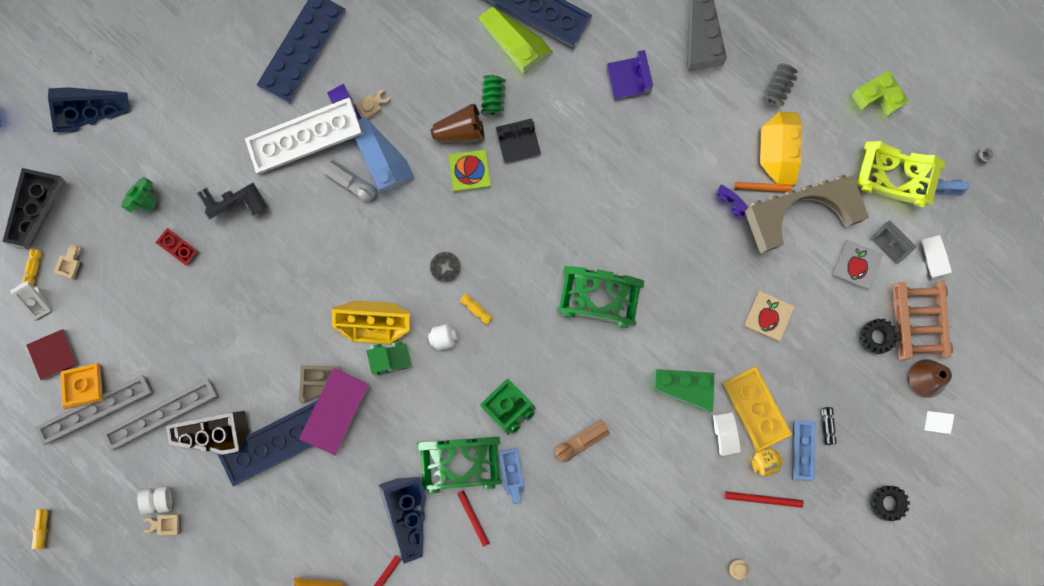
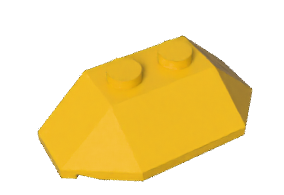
M780 111L761 127L760 164L776 184L792 186L797 184L801 165L802 123L799 112Z
M354 300L332 308V327L352 342L391 344L410 331V312L394 303Z

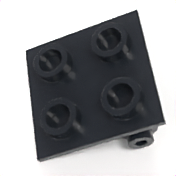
M532 118L496 127L504 163L541 154Z

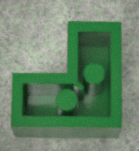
M402 341L395 342L389 348L382 346V344L370 346V350H366L371 374L376 377L413 368L406 343L403 344Z

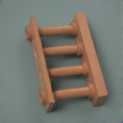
M945 280L936 282L935 288L909 289L906 282L894 284L899 361L913 359L914 353L941 352V359L951 357L953 344L950 342L946 301L948 287L945 285ZM936 295L937 307L911 308L908 306L909 296ZM937 314L938 326L912 327L910 325L909 317L911 315ZM939 333L940 345L914 346L911 343V336L913 334Z

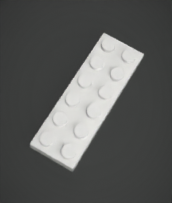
M347 98L247 137L245 141L255 171L259 175L362 135L363 132L350 98Z

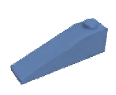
M366 117L358 120L363 134L355 137V140L379 192H384L413 179L414 175L407 160Z

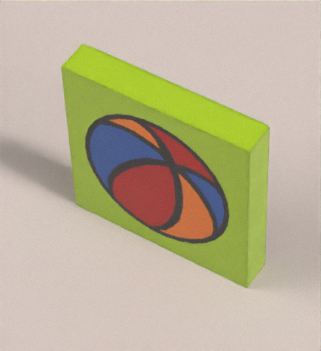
M486 149L448 154L453 192L491 187Z

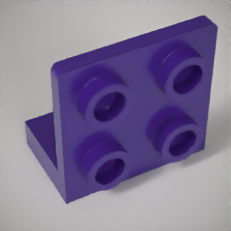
M645 50L638 51L636 58L607 64L614 99L650 93L652 91L653 82Z

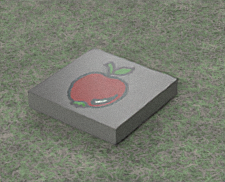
M847 240L833 276L869 290L883 254Z

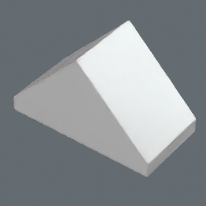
M927 411L924 430L963 439L967 420L953 414Z

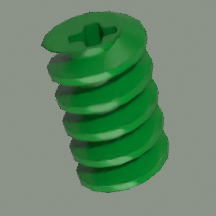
M496 75L483 76L485 80L483 81L482 100L484 102L481 103L483 108L481 114L488 117L499 116L500 112H504V108L499 107V105L505 104V101L500 100V98L505 97V94L500 91L506 90V87L501 85L506 83V79Z

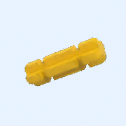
M30 250V259L27 261L24 273L26 277H23L22 283L28 280L34 286V276L37 275L39 267L38 259L41 258L42 254L40 250Z
M464 294L460 302L464 306L467 305V309L477 318L480 317L485 325L490 323L493 316L489 312L486 313V310L478 302L471 300L472 297L469 294Z

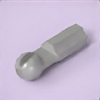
M334 159L326 165L324 174L358 195L361 200L371 201L376 197L377 190L373 184L367 183Z

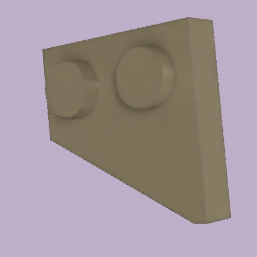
M301 365L299 403H305L320 396L333 368L341 371V367Z

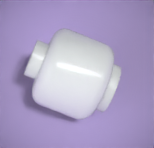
M450 324L433 327L428 334L430 345L438 351L453 348L455 340H458L457 330L453 329Z

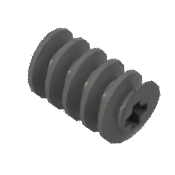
M785 63L778 64L777 70L773 74L774 76L770 79L771 83L767 85V89L764 91V99L773 105L784 106V102L781 99L787 100L788 97L784 93L790 94L791 90L788 87H793L794 83L792 81L798 79L794 75L798 73L797 69Z

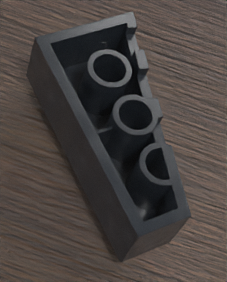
M25 168L21 169L3 243L8 246L28 250L65 183L61 176Z

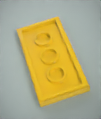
M757 366L721 383L757 452L767 449L793 435Z

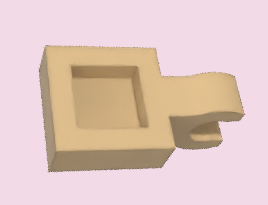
M70 244L66 256H59L53 273L74 280L80 265V261H77L76 258L79 256L82 248Z

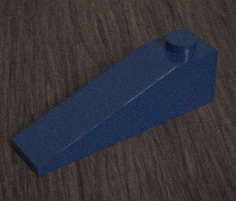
M421 477L397 478L379 484L383 504L403 563L405 564L423 557V521L425 520L424 503L426 495Z

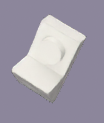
M28 280L10 290L14 299L34 321L51 311L38 287L33 288Z

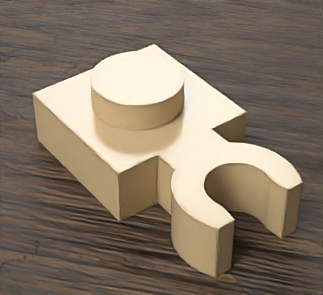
M384 89L379 90L376 97L373 98L369 94L355 104L363 117L370 119L382 111L380 105L390 103L389 97L381 99V96L385 94Z
M179 514L157 515V521L153 518L143 519V522L151 523V528L143 530L144 533H152L157 529V535L179 534Z

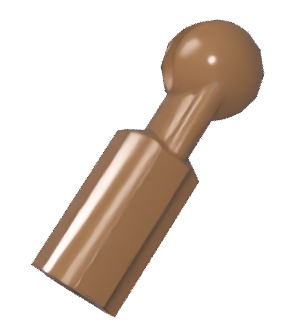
M600 420L568 441L559 444L555 449V455L559 461L568 462L577 454L610 435V432L605 423Z

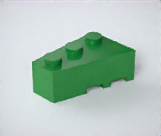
M656 369L653 374V391L711 413L713 412L715 373Z

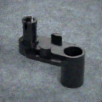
M254 182L234 194L232 191H227L221 195L224 200L219 203L218 201L215 202L208 188L196 193L206 207L204 213L209 220L243 201L252 217L269 207Z

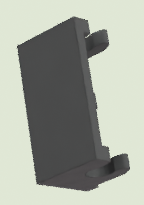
M890 220L884 223L870 237L896 264L903 261L917 248Z

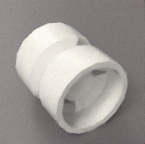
M168 486L158 487L155 491L152 488L139 490L137 501L141 515L154 514L156 510L158 513L172 510V494Z

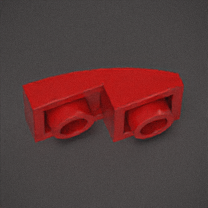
M168 228L155 242L185 266L198 252V250Z

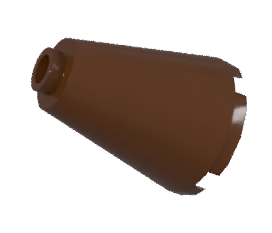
M470 104L434 123L433 128H431L432 138L436 139L437 142L484 140V127L478 115L480 113L476 104Z
M923 359L911 366L908 373L909 385L921 397H935L942 393L952 378V373L947 366L937 361Z

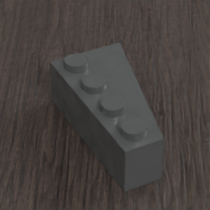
M690 0L687 72L724 65L727 59L714 0Z

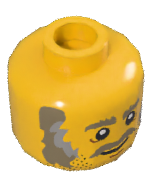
M772 448L756 452L752 461L754 471H759L762 476L779 472L780 466L783 465L779 452L774 451Z

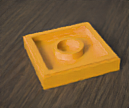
M99 363L61 371L62 407L64 409L103 401L101 365Z

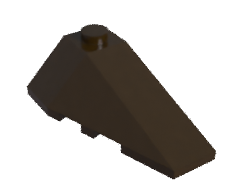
M238 411L166 425L169 445L199 449L205 452L210 451L223 455L242 450L248 427L245 411Z

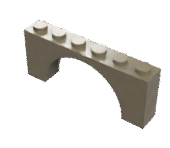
M841 175L834 178L835 181L829 182V180L819 182L816 187L808 185L801 188L799 192L791 190L784 193L782 197L775 195L767 198L766 202L761 203V200L750 203V207L745 210L760 254L784 245L782 221L789 206L797 201L813 200L825 204L839 216L844 227L855 225L868 219L869 216L854 176L846 177Z

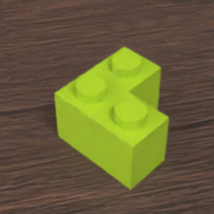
M889 70L857 88L852 94L861 111L878 102L887 117L902 109L909 102Z

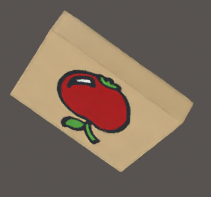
M759 291L744 327L779 342L795 306Z

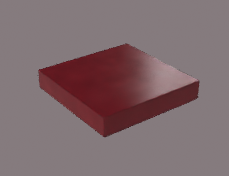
M63 329L26 345L40 380H45L61 373V371L78 365L66 332Z

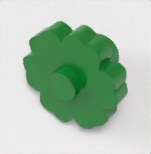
M145 177L139 179L126 193L121 207L130 213L136 210L137 207L142 211H151L157 203L155 196L149 192L153 182Z

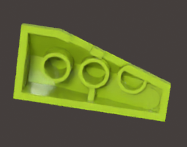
M493 6L478 17L523 74L553 53L540 36Z

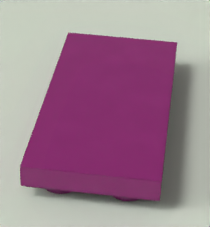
M333 368L299 439L336 456L369 384Z

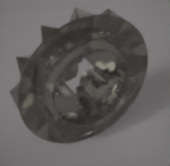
M450 252L438 253L430 263V271L438 281L449 282L455 280L460 273V261ZM449 260V262H448L449 265H448V266H449L452 270H450V271H449V270H446V271L443 273V272H442V267H440V265H441V264H442V265H445L446 262Z

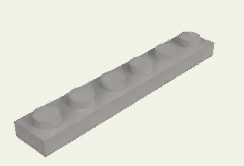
M142 375L104 393L103 401L78 406L36 426L35 429L42 445H47L152 394V391L145 376Z
M206 379L106 430L102 435L109 450L113 451L218 396L210 380Z

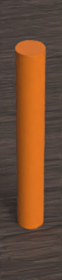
M735 182L734 189L788 192L792 190V185Z

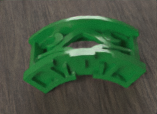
M564 266L563 274L566 275L560 307L557 309L558 312L564 313L563 316L568 318H575L576 315L617 323V326L622 328H628L629 325L636 326L635 316L640 288L644 287V280L627 275H614V272L598 269L595 272L583 267ZM575 277V284L577 289L572 290L573 280ZM587 280H592L594 282V285L592 287L584 289L583 286H588L586 283ZM601 281H605L608 293L615 299L609 304L598 308L586 293L594 291ZM612 285H618L619 289L616 292L620 293L619 295L613 292L611 289ZM629 290H630V296H629V300H628V299H626L625 297L627 296V294H628V292H629ZM571 294H579L580 296L572 301L579 303V306L576 308L569 307ZM621 302L628 304L626 318L618 314L620 309L625 312L624 306L620 304ZM586 305L591 311H585L582 309ZM612 310L613 315H608L604 313Z
M500 437L417 443V451L420 450L424 490H428V493H440V489L483 486V489H495L496 484H502L499 475L497 447L500 444ZM488 446H489V460H490V461L484 460V459H485V456H486V453H487ZM461 447V452L466 459L475 462L472 468L462 477L455 475L444 465L454 458L456 448ZM471 448L475 449L476 453L474 455H478V458L470 457L468 450ZM447 450L450 456L446 460L441 461L440 458H444L442 452ZM430 453H431V456H432L433 461L435 462V463L432 464V465H431V463H430ZM482 463L490 464V479L481 478V473L483 471L487 472L485 468L480 467ZM434 467L439 469L433 475V477L435 475L440 476V481L437 483H432L431 468ZM473 475L475 476L476 480L478 481V482H467V483H465V482L468 481ZM446 477L455 482L453 484H444Z

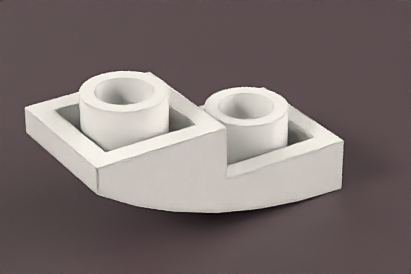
M941 236L922 239L921 246L925 253L926 263L932 279L952 274Z
M733 412L713 415L720 454L726 456L740 453L739 436Z

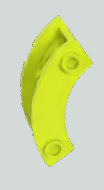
M881 141L865 143L864 149L866 154L859 179L856 181L861 191L914 203V205L919 207L934 205L935 201L933 199L941 169L945 167V161L936 155L911 153L908 156L900 154V149L891 147ZM886 160L892 161L891 166H883L887 165ZM899 163L904 164L905 173L912 180L904 185L895 187L889 181L885 172L894 170ZM912 166L917 167L918 169L914 171V173L910 170V167ZM871 169L878 171V173H873L871 176L876 178L877 181L875 183L868 180ZM932 169L930 179L926 178L925 176ZM919 182L928 184L926 195L916 193L917 189L924 190V186Z

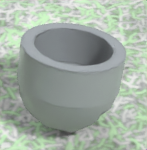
M983 147L979 151V158L984 162H990L996 156V152L992 147ZM983 153H991L990 157L983 156Z

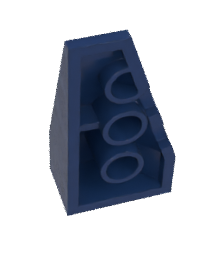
M71 87L48 88V102L53 133L75 131L84 125H92L98 120L109 119L130 111L127 92Z

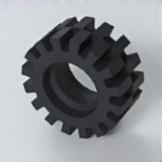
M878 318L872 320L861 329L862 334H860V338H862V341L860 342L865 345L864 348L866 350H870V353H886L896 346L895 342L898 341V338H896L898 331L895 332L894 330L896 326H892V322L886 321V319ZM876 329L884 331L886 339L882 344L876 343L872 338L873 331Z
M882 486L876 489L877 492L872 494L874 497L870 501L873 502V505H871V509H874L873 513L885 521L901 520V517H905L907 515L905 512H909L910 509L907 508L910 505V501H907L909 497L904 494L905 491L903 489H899L900 487ZM889 495L893 496L897 501V507L893 511L886 510L883 505L885 497Z

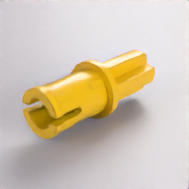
M46 509L36 510L35 525L32 528L33 542L31 549H45L46 531H48L46 529L48 510Z

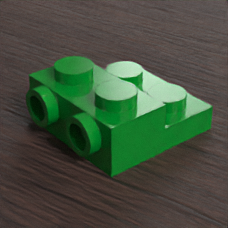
M508 378L480 404L507 435L516 433L521 427L520 424L525 419L529 420L534 416V410L536 409L533 403Z

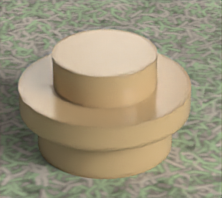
M743 560L733 561L729 567L730 575L737 580L745 579L749 574L748 564Z

